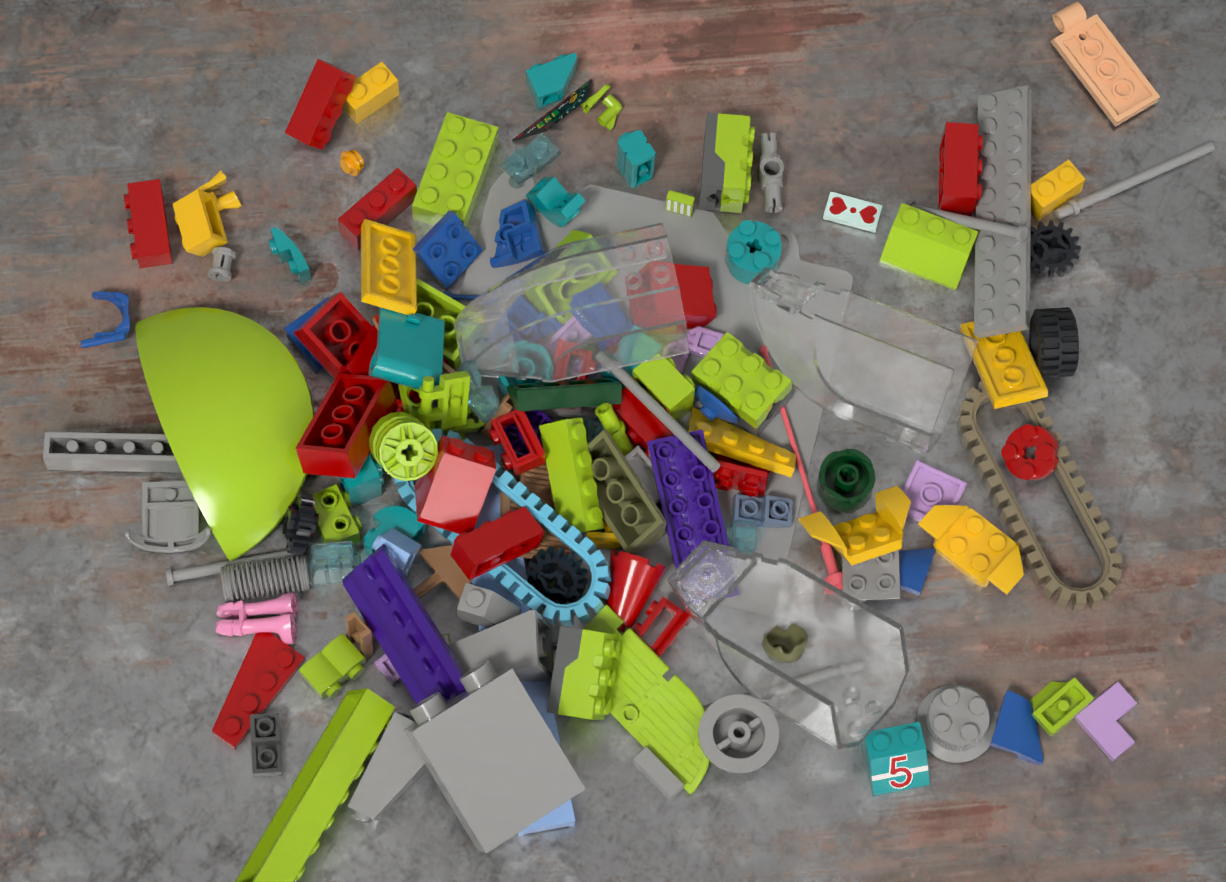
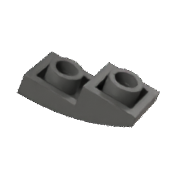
M279 713L251 714L253 777L282 775Z

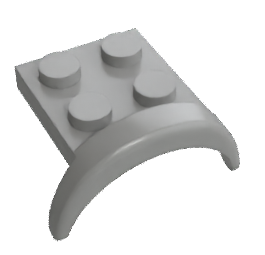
M186 481L142 482V536L131 530H126L125 537L133 545L143 550L175 553L201 547L209 539L211 530L210 527H206L200 532V508Z

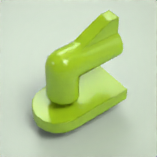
M606 83L596 94L587 98L581 104L584 108L583 111L587 114L608 92L611 86ZM610 94L602 101L607 109L597 118L599 124L606 127L609 131L613 129L616 116L622 110L621 103Z

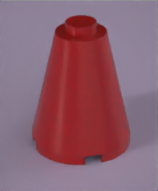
M612 550L609 562L612 582H608L611 591L608 599H606V605L624 621L617 629L624 632L626 627L632 628L662 578L666 567L659 563L653 566L649 564V559L623 551L618 553Z

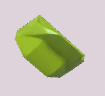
M1075 677L1068 682L1051 681L1030 699L1033 705L1032 716L1052 737L1093 701L1094 697Z

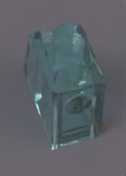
M340 541L311 545L307 557L309 585L319 586L342 583L343 578L362 563L361 553L352 541Z

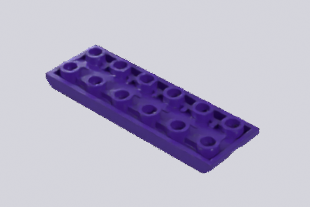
M703 430L688 432L707 450ZM675 435L647 441L649 457L662 514L666 520L667 536L684 607L740 595L712 471Z
M382 544L364 562L343 578V586L416 704L436 692H440L447 703L465 691L464 686L459 680L465 674V671L385 544Z

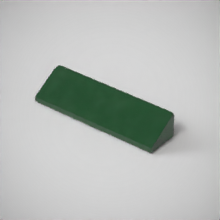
M612 378L512 384L507 386L508 394L518 411L600 406L603 403L614 405L620 404L622 401V384Z

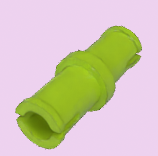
M601 404L595 409V414L601 421L604 430L607 429L622 454L626 456L634 449L633 444L625 433L626 427L617 418L611 404Z

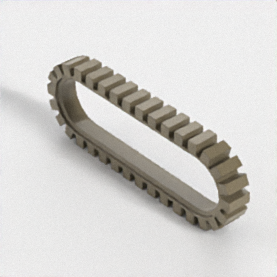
M980 381L977 389L972 387L966 393L965 399L961 403L957 416L959 418L957 431L958 434H963L961 444L964 450L971 449L968 456L973 466L979 464L976 473L980 481L986 479L984 488L988 496L994 494L992 499L996 511L1002 509L1000 519L1003 525L1010 524L1007 533L1012 540L1018 539L1017 545L1019 546L1020 556L1028 553L1023 563L1027 571L1035 569L1031 579L1036 587L1046 583L1041 594L1048 601L1053 596L1058 595L1055 606L1065 609L1069 600L1072 601V611H1083L1086 604H1088L1090 609L1099 606L1103 599L1106 601L1111 596L1122 574V569H1120L1123 563L1121 552L1115 553L1119 545L1114 535L1106 538L1110 527L1106 520L1098 523L1102 516L1098 505L1090 508L1094 497L1090 490L1083 492L1086 482L1082 475L1075 477L1078 467L1074 460L1067 462L1070 455L1066 445L1059 447V449L1057 448L1056 458L1059 459L1054 473L1102 564L1100 580L1090 587L1074 588L1060 581L1049 564L978 428L976 413L981 406L991 401L983 382ZM1034 400L1015 404L1025 416L1028 424L1044 427L1052 431L1054 422L1050 415L1043 418L1046 407L1042 400L1032 404ZM1058 430L1052 433L1056 437L1059 446L1062 437Z

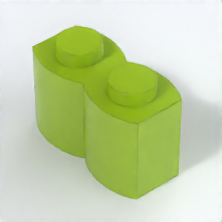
M342 633L325 646L321 652L308 660L299 669L301 677L324 700L327 697L333 698L338 695L343 689L342 684L348 679L354 680L358 678L365 670L366 659Z

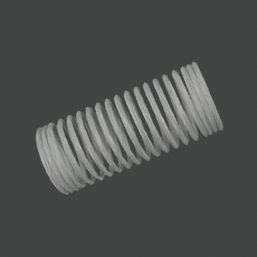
M305 555L296 557L297 572L294 558L291 557L292 574L289 558H286L287 575L284 559L282 558V576L279 560L276 559L277 577L274 561L271 560L272 578L269 561L266 560L267 580L264 562L261 561L262 581L259 564L256 562L257 582L254 565L251 562L252 583L249 566L246 563L247 585L244 567L241 563L242 586L239 568L236 564L237 587L233 566L221 567L222 587L226 602L235 601V596L239 601L240 596L243 600L245 596L247 599H250L251 596L254 599L256 595L259 598L261 594L265 597L266 593L267 596H270L271 592L275 596L276 591L280 595L281 590L285 594L286 589L289 593L291 588L293 592H296V587L298 592L301 589L303 592L304 590L310 591L309 572Z

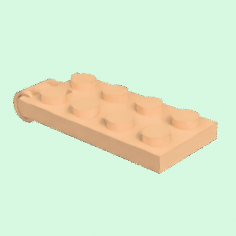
M1075 1L1053 14V22L1063 34L1053 38L1051 43L1116 127L1157 103L1160 96L1100 17L1096 14L1086 20L1087 16L1084 8L1079 2Z

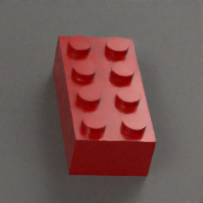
M337 374L295 448L303 473L356 478L370 452L369 437L373 426L380 418L390 414L397 403L390 381L369 375Z

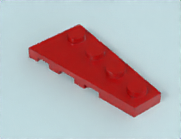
M270 632L256 633L214 724L212 734L236 750L251 731L250 715L264 714L306 661L305 657Z

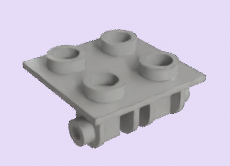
M899 550L855 565H851L842 556L843 601H850L853 607L859 608L864 606L866 600L900 599Z

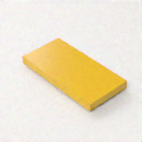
M364 219L361 225V302L405 315H415L417 311L416 253L412 249L416 246V234Z
M974 321L960 324V332L994 409L1048 397V389L1021 331L977 338L974 335Z

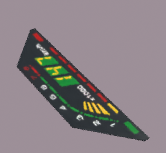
M592 79L525 129L512 141L546 132L586 101Z

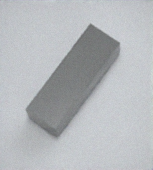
M647 747L633 759V764L670 802L684 789V784Z

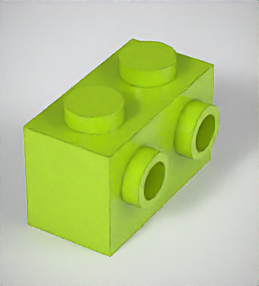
M337 484L312 494L315 500L313 508H315L316 514H319L317 529L323 542L350 541L348 542L350 543L349 545L346 543L343 546L337 545L339 547L335 551H330V555L361 542L360 531L363 528L357 515L351 516L348 507H351V502L345 491L340 493Z

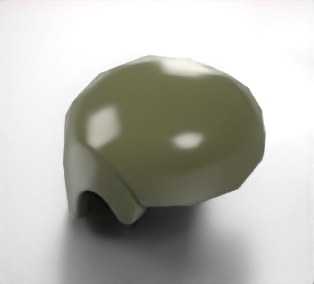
M791 624L786 630H782L776 625L770 632L764 634L762 647L771 660L779 663H793L802 657L809 636L803 628L796 624Z

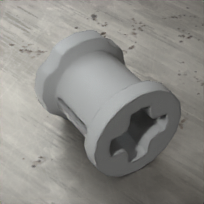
M214 247L211 252L213 256L212 266L208 269L207 276L215 281L228 282L232 278L230 269L232 260L236 258V252L226 247Z

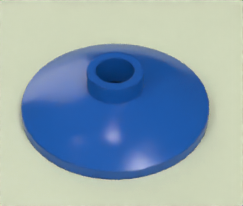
M695 385V395L703 405L700 412L711 421L717 417L726 422L737 423L738 418L725 404L706 389Z

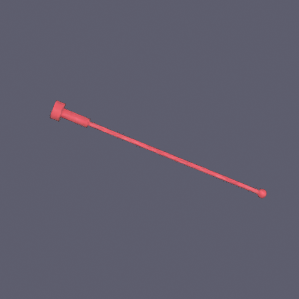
M763 345L759 348V354L763 356L766 364L772 368L768 355L770 349L768 346ZM784 406L780 412L793 453L796 454V463L813 514L818 511ZM821 541L822 546H820L829 575L824 579L827 591L842 590L843 574L839 572L831 544Z

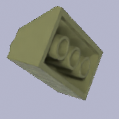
M607 429L603 430L588 444L602 516L625 552L633 554L647 551L665 535L666 520Z

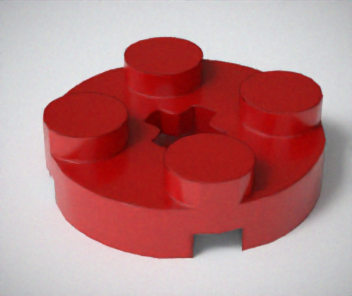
M1026 424L1015 429L1009 435L1001 454L1005 459L1008 470L1017 478L1029 481L1041 480L1049 476L1056 468L1059 459L1056 458L1059 446L1056 437L1051 431L1044 427ZM1035 446V459L1027 458L1026 451L1028 447L1032 448Z

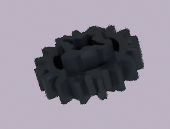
M1049 220L1048 226H1045L1040 221L1038 222L1037 229L1031 226L1030 271L1035 268L1038 269L1039 277L1046 272L1049 279H1052L1054 273H1057L1061 278L1065 270L1071 272L1074 267L1073 264H1077L1079 260L1078 254L1081 251V246L1076 245L1079 237H1071L1073 229L1068 228L1064 230L1063 222H1060L1058 226H1054L1053 220Z
M298 493L295 504L287 507L282 534L288 540L286 545L287 553L303 555L309 542L312 543L315 539L319 514H316V510L313 508L315 504L314 495Z
M549 546L546 552L540 549L537 555L532 557L528 563L529 567L526 570V574L530 575L527 582L534 584V588L543 596L549 598L554 603L558 600L560 604L566 605L567 601L574 603L585 591V586L588 583L585 575L588 571L587 569L580 568L583 562L581 559L576 561L573 559L574 552L566 555L564 554L563 547H560L558 552H555L554 548Z

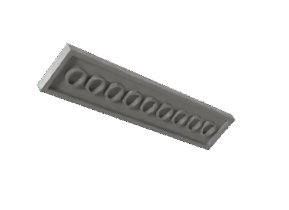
M1028 85L978 96V134H983L982 150L979 151V159H982V173L979 175L978 183L982 184V193L976 207V218L1015 227L1019 225L1027 226L1028 235L1024 242H1019L1014 237L976 229V231H979L975 240L974 335L977 338L1030 329L1032 90Z

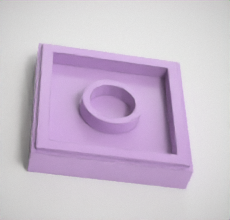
M916 460L902 489L911 501L907 517L920 522L934 505H958L967 482Z

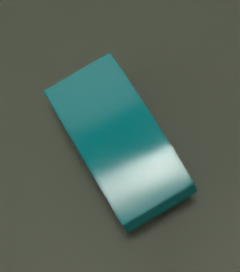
M276 227L271 228L272 239H269L268 243L273 256L278 254L281 263L288 261L292 275L297 274L301 283L311 280L307 262L297 246L281 230Z

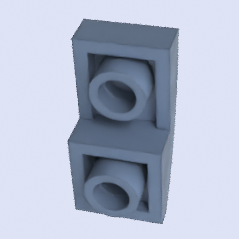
M736 494L732 502L731 524L753 527L790 528L793 499L770 495L758 498Z

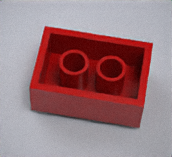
M945 123L939 147L938 209L966 216H972V212L976 211L978 200L981 199L982 184L978 183L979 175L982 173V159H979V151L982 150L983 134H978V124Z
M339 292L327 299L293 334L335 379L338 373L351 374L344 367L372 326L342 292Z

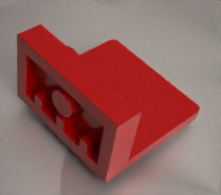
M716 453L715 459L720 463V467L717 471L712 472L717 489L724 491L734 489L741 491L746 496L764 497L770 473L769 470Z

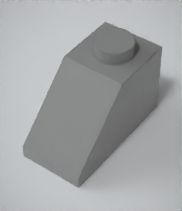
M466 583L457 607V617L459 620L489 628L519 615L521 608L494 591Z

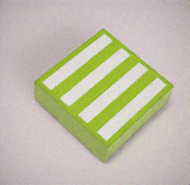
M670 190L666 197L665 210L691 217L694 210L695 197Z

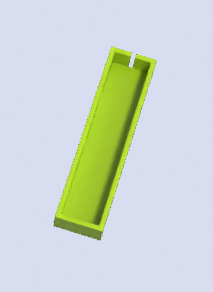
M368 688L346 692L235 882H294L302 876L305 870V861L308 856L313 855L320 844L319 837L323 830H327L333 823L335 818L333 813L337 806L342 805L347 799L350 792L348 788L352 781L361 775L364 769L362 764L367 755H371L377 748L379 743L377 738L381 731L387 728L395 706Z

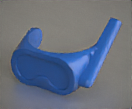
M106 291L93 292V299L107 300L118 307L122 315V322L116 327L115 332H99L94 334V338L82 340V348L124 341L126 335L129 334L130 328L128 294L116 291L113 293Z

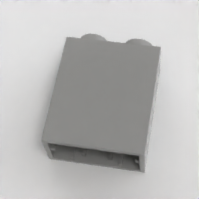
M489 660L472 668L459 678L465 691L447 703L440 692H436L414 705L409 711L416 722L404 729L476 849L484 853H488L586 789L514 670L502 667L495 671Z

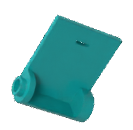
M380 307L377 348L370 361L369 376L418 390L423 384V377L431 376L434 378V386L439 385L440 375H444L442 373L445 321L419 313L405 315Z

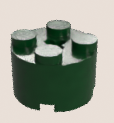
M846 449L830 453L823 460L817 479V494L823 503L835 511L852 514L862 508L869 501L875 484V471L871 460L864 453L856 449Z

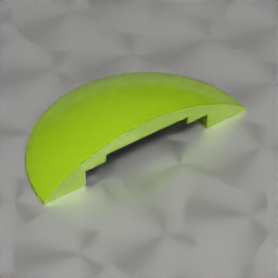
M205 307L181 308L162 312L135 323L137 346L144 376L160 423L181 472L210 529L231 562L260 543L286 515L287 507L292 506L298 496L307 474L303 473L295 448L314 416L311 393L306 378L291 352L275 335L253 320L234 312Z

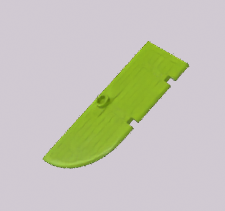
M605 605L583 629L616 634L617 641H620L619 655L617 658H612L611 669L616 671L615 682L612 687L608 686L606 695L607 698H611L610 713L644 748L647 747L684 784V789L691 795L704 778L710 762L703 753L698 738L699 724L705 709L695 693L677 675H674L669 681L663 676L670 668L631 628L627 629L623 635L617 630L624 621L608 605Z

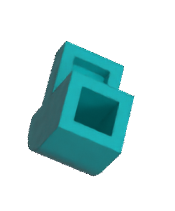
M543 177L525 195L547 220L562 228L581 211L580 206L585 202L580 193H567L555 177Z
M385 507L373 515L374 526L377 528H371L363 539L364 552L370 556L375 551L372 546L378 535H384L392 528L417 542L427 531L426 524L418 522L417 515L405 507Z

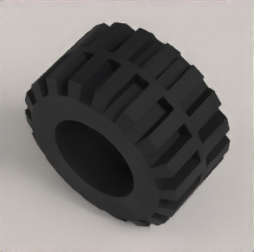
M1069 307L1035 309L1030 320L1029 346L1042 378L1071 377L1076 372L1079 360V336L1075 316Z

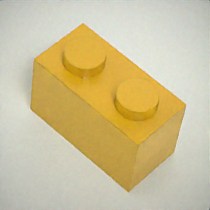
M381 61L354 80L352 91L348 94L342 108L356 124H359L399 96L398 79Z
M1069 159L1031 184V213L1038 221L1081 193L1086 179Z
M197 189L173 203L175 221L180 228L182 245L186 252L204 257L211 253L214 247H221L228 243L213 194Z

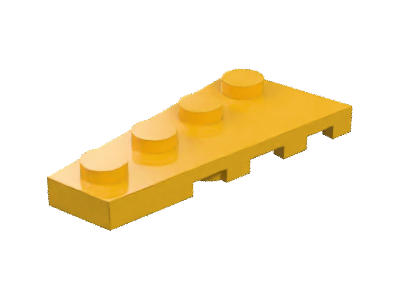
M692 407L687 432L703 430L708 451L792 477L795 470L796 454L716 417L711 421L699 409Z

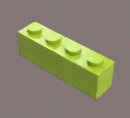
M583 418L565 419L540 425V434L556 515L560 514L568 521L570 528L573 525L581 533L604 529Z

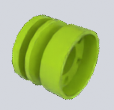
M404 412L390 413L380 418L372 428L369 437L370 451L375 461L393 478L402 481L417 480L426 475L434 466L438 456L437 441L433 433L415 416ZM408 445H410L411 450H406L405 454L401 452L402 449H407Z

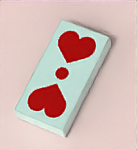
M830 191L823 219L875 233L883 205Z

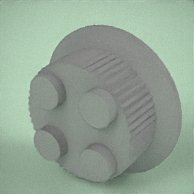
M946 685L933 690L921 702L916 715V722H920L926 750L935 757L951 763H964L981 756L989 748L996 726L994 711L986 698L976 690L963 685Z
M744 694L724 696L713 702L704 712L698 730L699 743L708 760L718 768L731 773H748L764 766L776 752L780 736L779 725L772 710L761 700Z

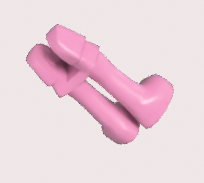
M295 592L285 593L276 599L261 602L244 603L243 600H240L236 603L228 602L217 606L216 615L218 617L239 619L217 621L215 623V631L218 634L230 637L235 635L244 637L253 633L273 632L277 633L286 644L296 643L297 630L294 618L298 616V600ZM264 614H279V615H280V616H276V617H268V618H260V619H248V616H254V615H264Z

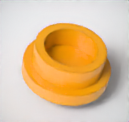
M346 150L341 153L340 166L342 170L352 176L360 174L364 168V161L361 155L356 150Z

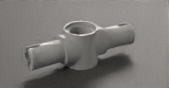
M763 133L759 136L762 156L759 158L758 180L762 190L765 192V211L772 213L774 204L775 213L783 210L781 189L783 188L784 164L777 152V134L770 133L768 141L767 133ZM767 170H773V171H775L777 174H776V175H769V174H767L765 171H767Z

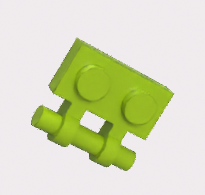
M466 371L440 375V382L437 386H434L433 377H423V384L419 388L421 407L418 409L417 419L429 430L433 421H436V425L440 429L466 425L470 375ZM438 399V407L432 408L433 400Z

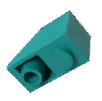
M576 53L559 55L553 61L545 64L538 63L530 67L529 70H526V85L538 109L564 99L577 70Z

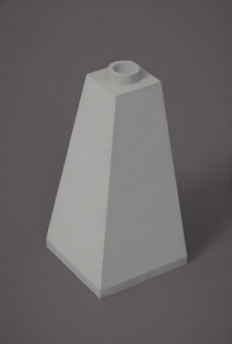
M529 610L448 645L465 673L489 660L495 671L502 667L512 668L520 682L552 681L554 668L552 625L536 610Z
M394 712L348 804V807L354 810L353 815L366 822L370 818L373 820L379 819L428 770L404 731L405 728L416 722L412 716L406 713Z

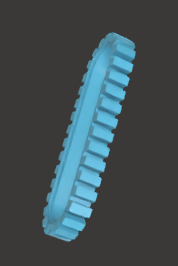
M432 429L437 443L442 435L446 436L443 429ZM449 430L447 437L458 438L463 441L459 433ZM467 438L463 441L465 443L475 445ZM408 445L407 449H402L403 452L405 453L406 450H411V446ZM495 462L496 471L491 484L520 508L525 506L540 525L583 559L590 567L592 580L591 586L584 597L577 602L565 605L556 604L547 599L506 564L488 571V574L497 583L500 582L509 593H513L521 603L527 604L530 610H536L540 614L544 611L542 616L552 624L556 625L559 615L563 626H574V615H577L581 624L590 620L587 609L590 608L598 614L604 605L597 597L608 599L611 591L609 584L605 583L612 582L608 563L600 550L596 551L595 544L589 538L585 537L583 539L578 529L573 525L570 528L566 519L560 514L557 516L549 505H544L541 499L533 492L530 494L526 486L520 481L517 483L509 472H504L502 467ZM394 478L402 499L417 515L415 481H402ZM434 527L445 539L447 538L452 545L454 544V540L459 534Z

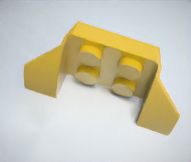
M894 486L875 493L876 512L864 514L847 522L837 523L835 526L830 523L821 511L798 518V521L811 537L831 544L851 565H855L902 549L903 528L911 501L898 486Z
M934 505L918 523V526L935 538L933 546L936 549V553L978 586L987 587L991 582L1007 595L1024 576L1019 546L1016 542L972 508L968 509L969 506Z

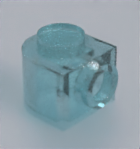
M733 520V526H727L728 543H732V553L734 555L745 556L749 553H755L756 521Z

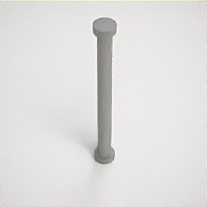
M912 200L906 202L907 205L965 227L1014 237L1019 242H1024L1028 235L1027 226L1019 225L1015 227L918 205Z
M287 550L238 558L231 562L227 560L178 570H172L171 568L165 570L169 586L174 585L175 581L221 573L222 566L230 567L232 565L233 570L236 571V564L239 570H241V563L244 569H246V563L251 568V562L256 567V562L261 566V561L266 565V560L271 564V560L276 563V559H278L280 563L282 558L285 562L286 558H289V561H291V557L296 560V557H301V555L287 553Z

